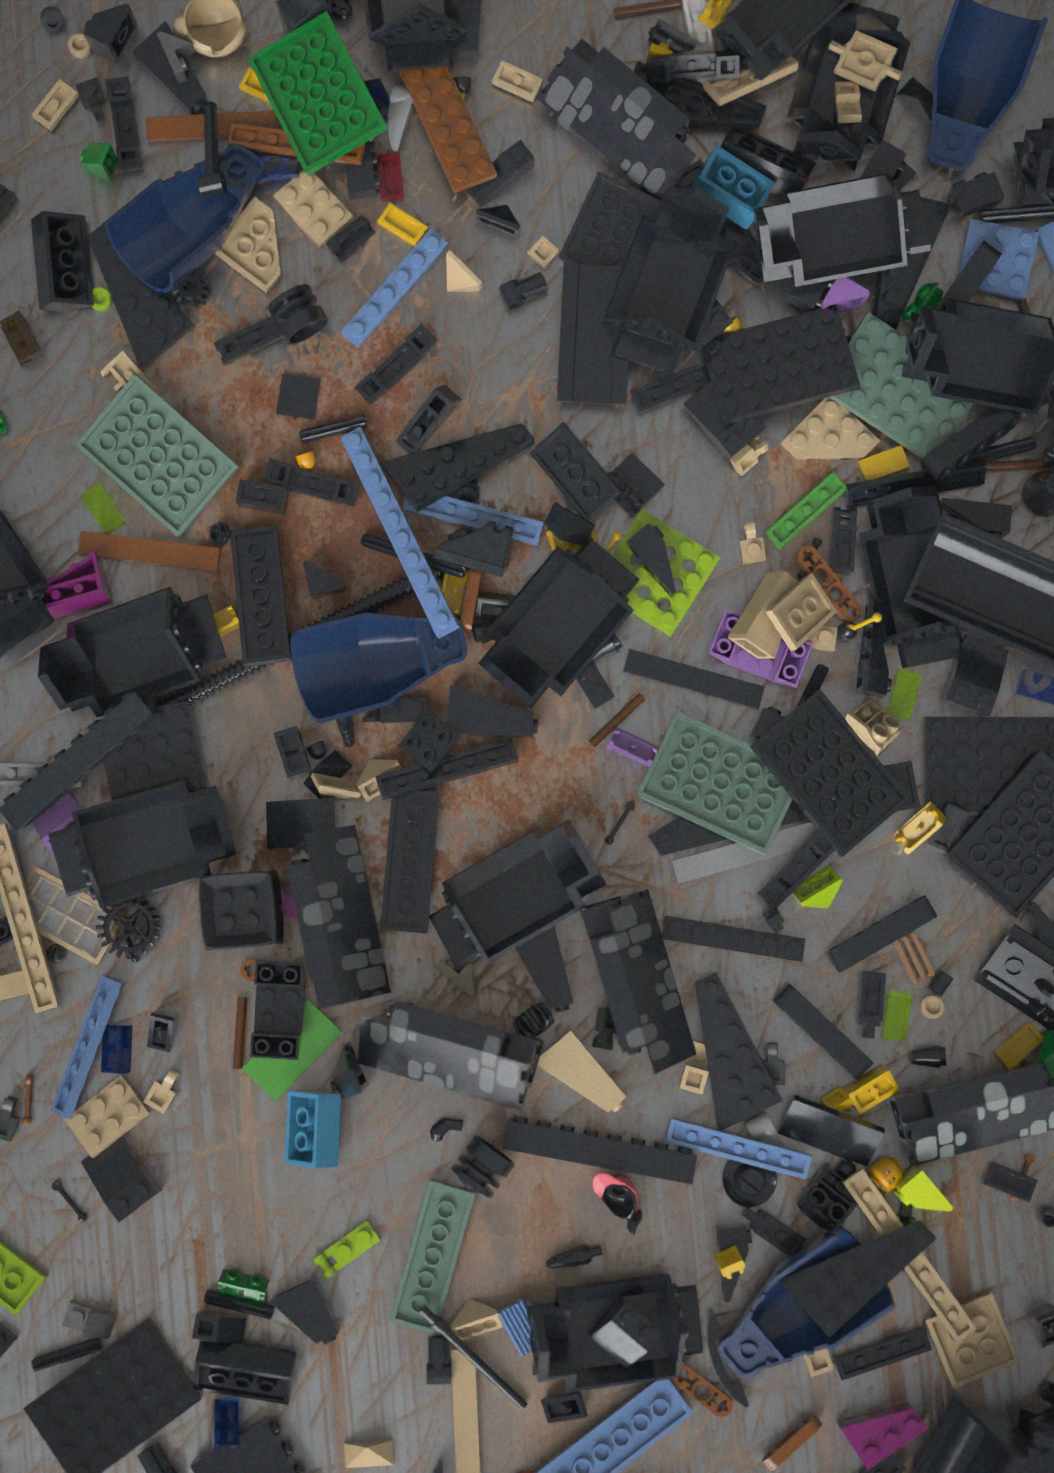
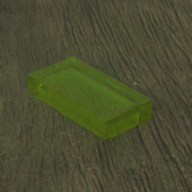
M101 483L80 495L105 534L111 533L126 523Z
M901 669L897 671L887 709L889 715L907 721L910 720L922 675Z
M888 991L881 1038L906 1042L913 995Z

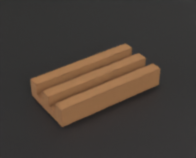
M911 932L893 942L912 985L935 975L915 932ZM910 938L912 939L913 944L927 971V973L925 974L909 943L908 939ZM902 942L904 943L913 961V964L919 974L918 977H915L910 967V964L900 946V943Z

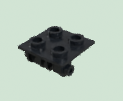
M633 453L612 472L608 473L623 491L615 501L631 517L665 485Z
M427 709L398 746L432 772L461 735Z

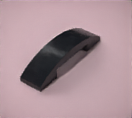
M687 51L650 58L646 60L647 83H669L671 78L716 75V79L739 78V53Z
M129 77L105 79L108 101L111 106L119 172L142 169L139 131Z
M422 324L405 339L406 342L373 373L370 372L354 387L370 405L401 381L437 343V339Z
M272 458L269 459L264 481L272 485L286 487L287 490L352 507L355 505L360 484L342 478H332L297 468L293 464Z
M711 1309L708 1311L706 1318V1340L711 1361L726 1390L738 1403L748 1407L749 1403L739 1378L729 1380L714 1340L723 1337L715 1313Z

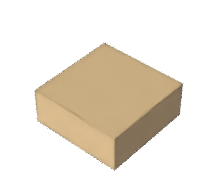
M544 236L527 252V255L544 270L560 254V250Z
M827 1348L816 1351L811 1356L803 1355L811 1377L834 1370Z

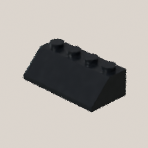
M731 127L720 146L731 155L775 182L771 190L775 194L804 189L816 165V162L745 128Z
M41 211L31 219L39 310L67 311L94 306L85 215Z
M200 1340L194 1363V1389L289 1405L296 1353L284 1349L276 1350L264 1346L245 1345L240 1342Z

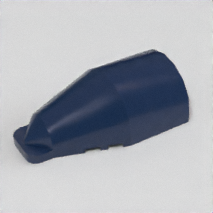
M955 0L934 59L932 137L927 148V156L931 162L956 171H965L971 166L976 151L1023 91L1048 18L1043 17L1042 20L1027 19L991 9L972 0Z
M239 144L230 145L219 154V172H222L226 179L227 193L206 198L201 196L198 187V177L205 175V160L194 164V168L185 172L180 170L175 172L171 178L163 181L160 178L152 182L104 222L109 241L118 257L130 272L145 285L155 291L167 293L222 248L249 199L254 185L265 175L264 161L244 146Z
M361 613L295 630L291 634L290 641L291 661L297 687L307 712L317 723H325L390 705L394 700L408 693L412 688L426 681L446 666L459 663L466 658L467 645L460 621L456 618L460 628L440 639L436 636L428 618Z
M834 1226L776 1267L738 1320L733 1330L720 1339L719 1353L736 1374L743 1378H751L764 1369L793 1361L792 1358L802 1355L811 1356L814 1355V1352L829 1348V1350L837 1348L895 1309L892 1292L887 1284L829 1338L780 1282V1280L862 1245L848 1230L842 1226Z

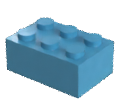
M716 145L705 160L692 186L698 187L727 206L729 210L726 217L747 230L754 221L753 208L764 205L775 182Z
M315 1090L288 1091L285 1164L310 1168L338 1167L341 1094Z

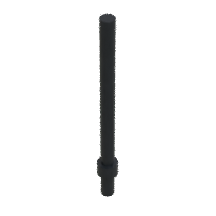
M426 1305L419 1309L418 1312L431 1324L430 1327L437 1334L441 1333L520 1410L527 1406L528 1403L447 1326V1322L441 1316L437 1317Z

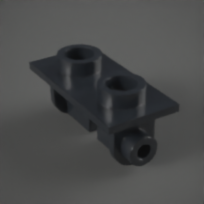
M660 19L657 20L655 26H652L648 33L649 41L658 46L660 42L669 43L668 50L673 51V53L693 51L698 42Z
M360 215L329 240L326 245L342 261L373 236L376 231L371 227L367 217Z

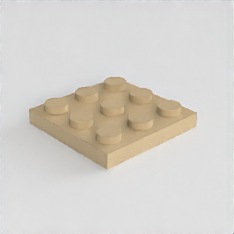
M991 1292L960 1304L977 1329L958 1343L937 1314L924 1319L953 1389L1020 1362Z

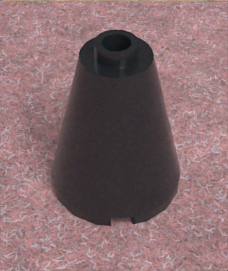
M1054 471L1036 472L1026 480L1022 488L1024 505L1031 513L1039 517L1053 516Z

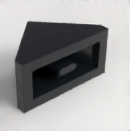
M304 561L303 567L312 599L345 592L347 589L345 583L308 561Z
M160 1011L151 1012L147 1047L170 1053L180 1017Z
M1048 1303L1027 1312L1042 1348L1054 1343V1306Z

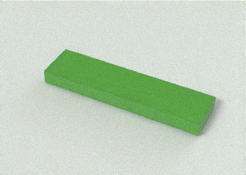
M832 471L764 534L780 551L846 491V484Z

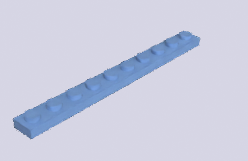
M358 427L342 436L341 440L436 636L440 639L460 628L363 428Z

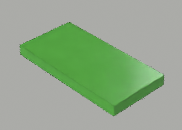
M307 999L304 1002L303 1031L299 1059L251 1058L242 1069L270 1097L277 1101L343 1031L312 1001Z

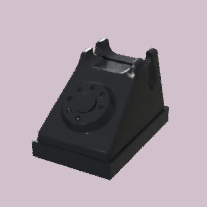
M488 521L483 527L477 529L473 526L458 529L449 534L448 539L444 540L436 548L434 558L503 577L509 564L507 562L514 529L511 526L505 525V528L499 530L496 527L497 522Z

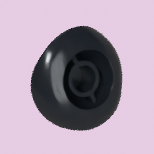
M730 1159L723 1171V1187L727 1196L735 1204L745 1208H754L765 1203L773 1195L777 1185V1173Z

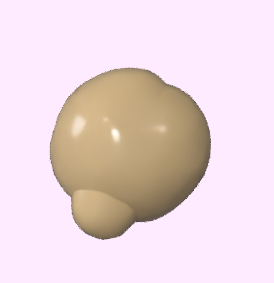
M190 0L186 5L184 13L175 19L172 27L176 37L191 42L195 51L208 57H223L234 52L244 41L247 32V24L243 19L242 8L238 0Z

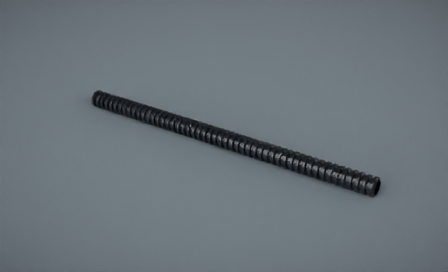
M432 569L436 579H444L442 572ZM406 574L405 578L400 577L399 581L396 582L394 580L392 581L393 584L390 585L388 583L385 588L380 587L379 591L374 590L373 594L370 595L368 593L366 594L367 597H360L359 601L354 600L353 604L350 605L348 603L347 607H340V611L334 610V614L328 613V617L324 618L322 616L320 621L315 620L314 624L311 625L309 623L307 625L309 627L361 613H372L374 611L377 613L378 609L381 608L383 610L385 609L384 606H391L392 602L397 603L398 599L401 598L403 600L406 595L408 597L411 596L414 589ZM289 633V644L291 641V633ZM237 659L235 664L229 663V667L226 668L224 666L222 667L223 670H216L215 674L210 673L209 677H202L203 680L191 684L189 687L185 686L181 691L178 689L175 694L170 693L169 697L164 696L162 701L156 700L157 703L155 705L160 707L189 701V705L193 706L196 701L201 702L202 698L207 699L208 695L211 694L213 696L215 695L214 692H221L222 688L227 689L228 685L233 686L234 682L237 681L239 683L242 678L247 679V675L253 676L255 671L259 673L261 668L267 669L269 664L244 667L243 661Z

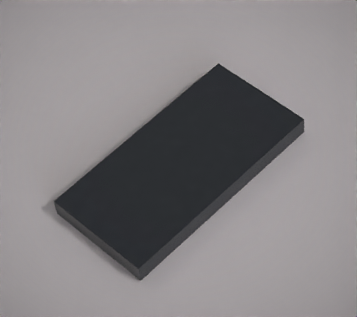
M562 422L530 452V455L581 517L589 522L594 520L623 493L565 422Z
M794 1095L777 1134L867 1167L885 1134V1128Z

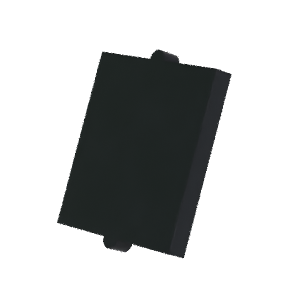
M282 374L276 415L290 416L295 420L297 418L314 420L320 380L305 378L303 375L298 377Z

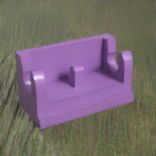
M616 727L607 749L649 769L659 747Z

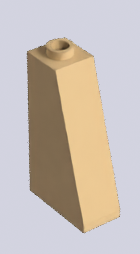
M785 570L767 573L731 630L728 639L758 659L775 658L782 637L766 614V611L799 581L794 579L791 573Z
M571 1030L540 1055L539 1067L606 1112L611 1110L616 1112L625 1104L623 1101L626 1098L625 1094Z

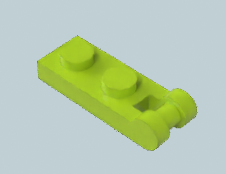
M367 1219L312 1260L316 1266H320L324 1278L328 1279L378 1243L381 1238ZM330 1255L336 1260V1263L332 1266L326 1259Z

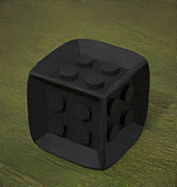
M277 871L236 872L206 877L201 876L199 878L200 923L206 951L283 944L284 919L283 912L280 911L282 894Z

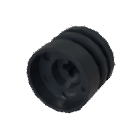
M308 284L290 288L277 296L267 307L270 315L274 316V322L282 324L279 330L288 345L298 344L313 337L329 323V319L322 306L315 305L317 298L312 294L313 291Z
M475 1135L466 1147L473 1157L469 1159L460 1155L458 1160L465 1168L454 1163L451 1170L468 1188L491 1199L495 1192L488 1184L498 1189L500 1184L494 1178V1175L498 1174L506 1178L515 1166V1163L492 1144Z

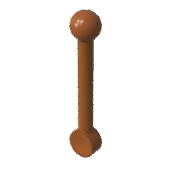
M32 1075L26 1076L25 1116L22 1119L24 1125H29L32 1121L31 1117H29Z
M1032 1154L1026 1155V1164L1022 1174L1026 1175L1030 1164L1035 1161V1157ZM1010 1195V1199L1012 1201L1019 1200L1018 1198Z

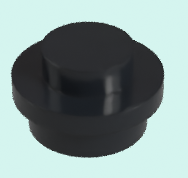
M219 522L211 527L210 539L216 545L224 546L230 539V529L226 523Z

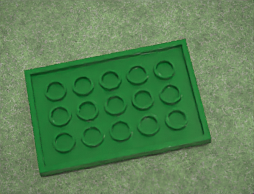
M327 11L247 58L308 176L389 129Z

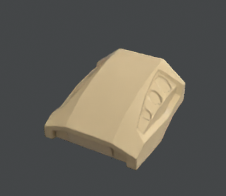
M867 696L860 706L852 713L849 712L845 717L859 738L877 757L889 748L902 731L899 728V720L890 715L885 707L870 696Z

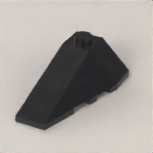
M869 599L865 604L864 621L871 618L874 613H877L874 599ZM874 621L863 626L855 694L883 698L887 695V692L890 693L892 679L889 678V668L879 622Z
M351 1042L343 1045L331 1076L333 1081H330L333 1092L341 1094V1098L362 1093L368 1086Z

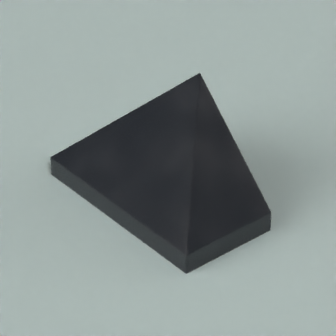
M912 76L897 92V95L931 124L933 94Z
M507 204L477 209V222L519 237L520 225Z
M556 502L544 521V524L559 540L583 545L596 526Z
M335 750L316 765L303 784L318 799H321L322 797L311 778L312 773L342 778L351 769L352 765Z

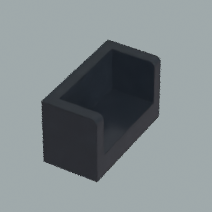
M240 479L236 504L240 508L285 515L289 492L286 487Z

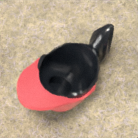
M605 1172L597 1173L592 1182L595 1193L613 1215L627 1219L626 1227L632 1235H635L636 1229L642 1221L643 1214L637 1205L638 1195L634 1184L622 1174L612 1176Z

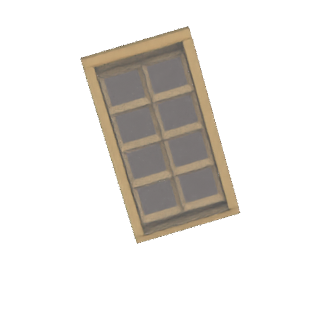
M34 866L25 882L39 934L99 965L110 944L105 947L101 946V943L106 938H97V934L103 933V929H96L95 927L97 924L103 925L104 922L97 919V916L105 917L107 913L101 910L102 908H100L97 900H92V897L85 892L67 897L62 879L38 866ZM116 912L119 916L123 918L126 917V915L122 912ZM111 919L109 930L111 937L114 938L119 927Z

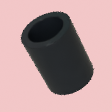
M939 970L928 988L942 997L953 981V978L944 971Z

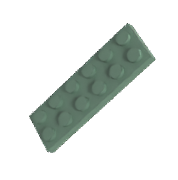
M429 1180L389 1322L436 1335V1332L430 1327L431 1324L418 1311L423 1305H426L437 1317L442 1314L475 1192Z

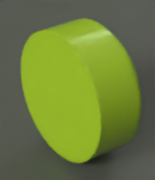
M104 287L92 289L94 302L92 308L97 311L109 309L113 302L110 292Z

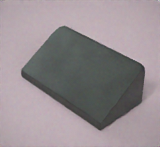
M480 591L477 599L476 619L495 621L515 595Z

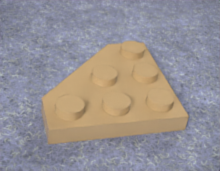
M254 197L240 214L222 248L215 255L266 294L282 277L275 217L271 208Z
M828 397L824 398L781 444L797 460L863 459L880 440L845 407Z

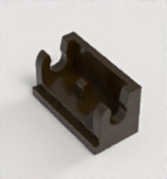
M19 310L0 321V327L22 368L45 357L25 317Z

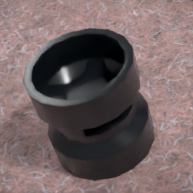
M329 0L333 19L344 22L351 18L353 14L351 0Z

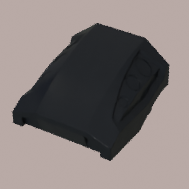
M828 1162L822 1166L809 1188L796 1203L805 1216L827 1231L834 1226H842L858 1204L842 1181L845 1178L834 1171Z

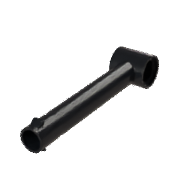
M212 101L205 102L203 105L205 175L198 177V187L203 198L227 193L226 179L224 174L219 172L217 104Z

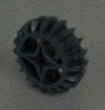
M137 897L134 902L130 899L117 905H110L112 907L110 910L106 907L101 909L107 914L105 917L97 916V919L104 922L103 925L97 924L95 928L103 929V933L97 934V938H106L101 943V946L105 947L110 944L108 953L111 954L117 949L116 957L120 958L124 951L125 958L130 959L131 952L133 951L134 956L138 958L140 957L139 949L145 954L149 952L145 946L146 944L152 947L155 946V943L150 939L151 937H160L159 934L153 933L154 929H161V925L154 924L153 922L159 920L160 916H151L156 908L151 907L147 910L148 900H145L140 905L141 897ZM125 907L137 908L135 913H132L128 918H123L116 913ZM142 914H144L147 921L146 934L138 927ZM111 919L119 927V931L116 934L117 937L114 940L109 930ZM119 919L127 923H129L130 920H132L133 923L131 926L134 928L133 930H135L137 933L131 931H127V933H124L125 926L123 925V923L119 921ZM131 935L141 940L133 946L126 947L120 945L123 940Z

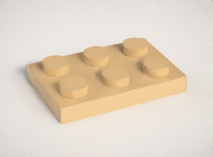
M304 169L273 195L277 203L319 249L354 219L353 215L315 173L308 176Z
M813 573L806 575L769 608L766 614L790 651L798 649L826 623L837 610Z
M120 1075L74 1111L71 1119L66 1118L64 1120L90 1157L95 1158L151 1112L125 1076Z

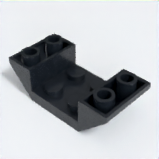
M255 961L254 985H256L254 1032L251 1033L250 1058L298 1060L303 1031L304 963Z

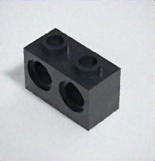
M293 726L273 733L287 778L292 780L310 774L312 769L299 728Z

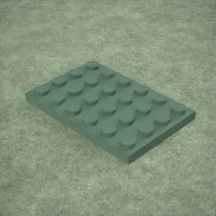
M867 312L848 342L859 378L860 389L831 396L830 398L918 457L924 459L928 453L957 433L973 403L931 396L928 382L901 377L902 369L909 357L908 354H905L907 337Z
M135 374L75 444L78 449L179 538L240 468Z
M678 711L637 792L638 797L764 856L767 855L793 800L749 747L751 746L750 744Z

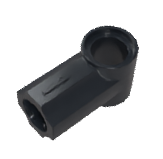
M538 272L519 281L517 279L507 281L499 286V290L507 309L512 310L524 305L526 300L548 292V287L541 272Z
M443 1335L428 1336L427 1385H451L449 1341Z
M157 1444L149 1446L137 1455L146 1473H177L173 1466L168 1465Z

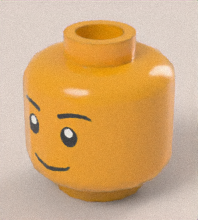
M889 1157L881 1158L868 1170L870 1180L878 1190L884 1193L892 1191L903 1180L905 1172L897 1159Z

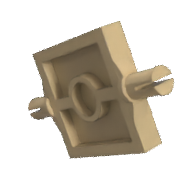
M857 30L845 46L834 40L830 43L829 50L840 54V60L834 69V73L875 92L886 76H890L898 81L902 77L903 71L891 67V63L897 54V48Z

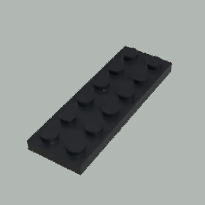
M277 525L230 531L243 665L246 667L291 661Z
M419 790L391 798L380 930L428 934L440 792Z

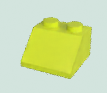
M912 1166L903 1174V1180L896 1185V1190L893 1191L897 1198L906 1206L911 1204L919 1209L951 1211L954 1209L926 1174L916 1166Z

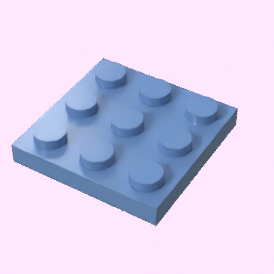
M971 219L958 276L984 240L1003 254L976 292L1024 300L1039 232Z

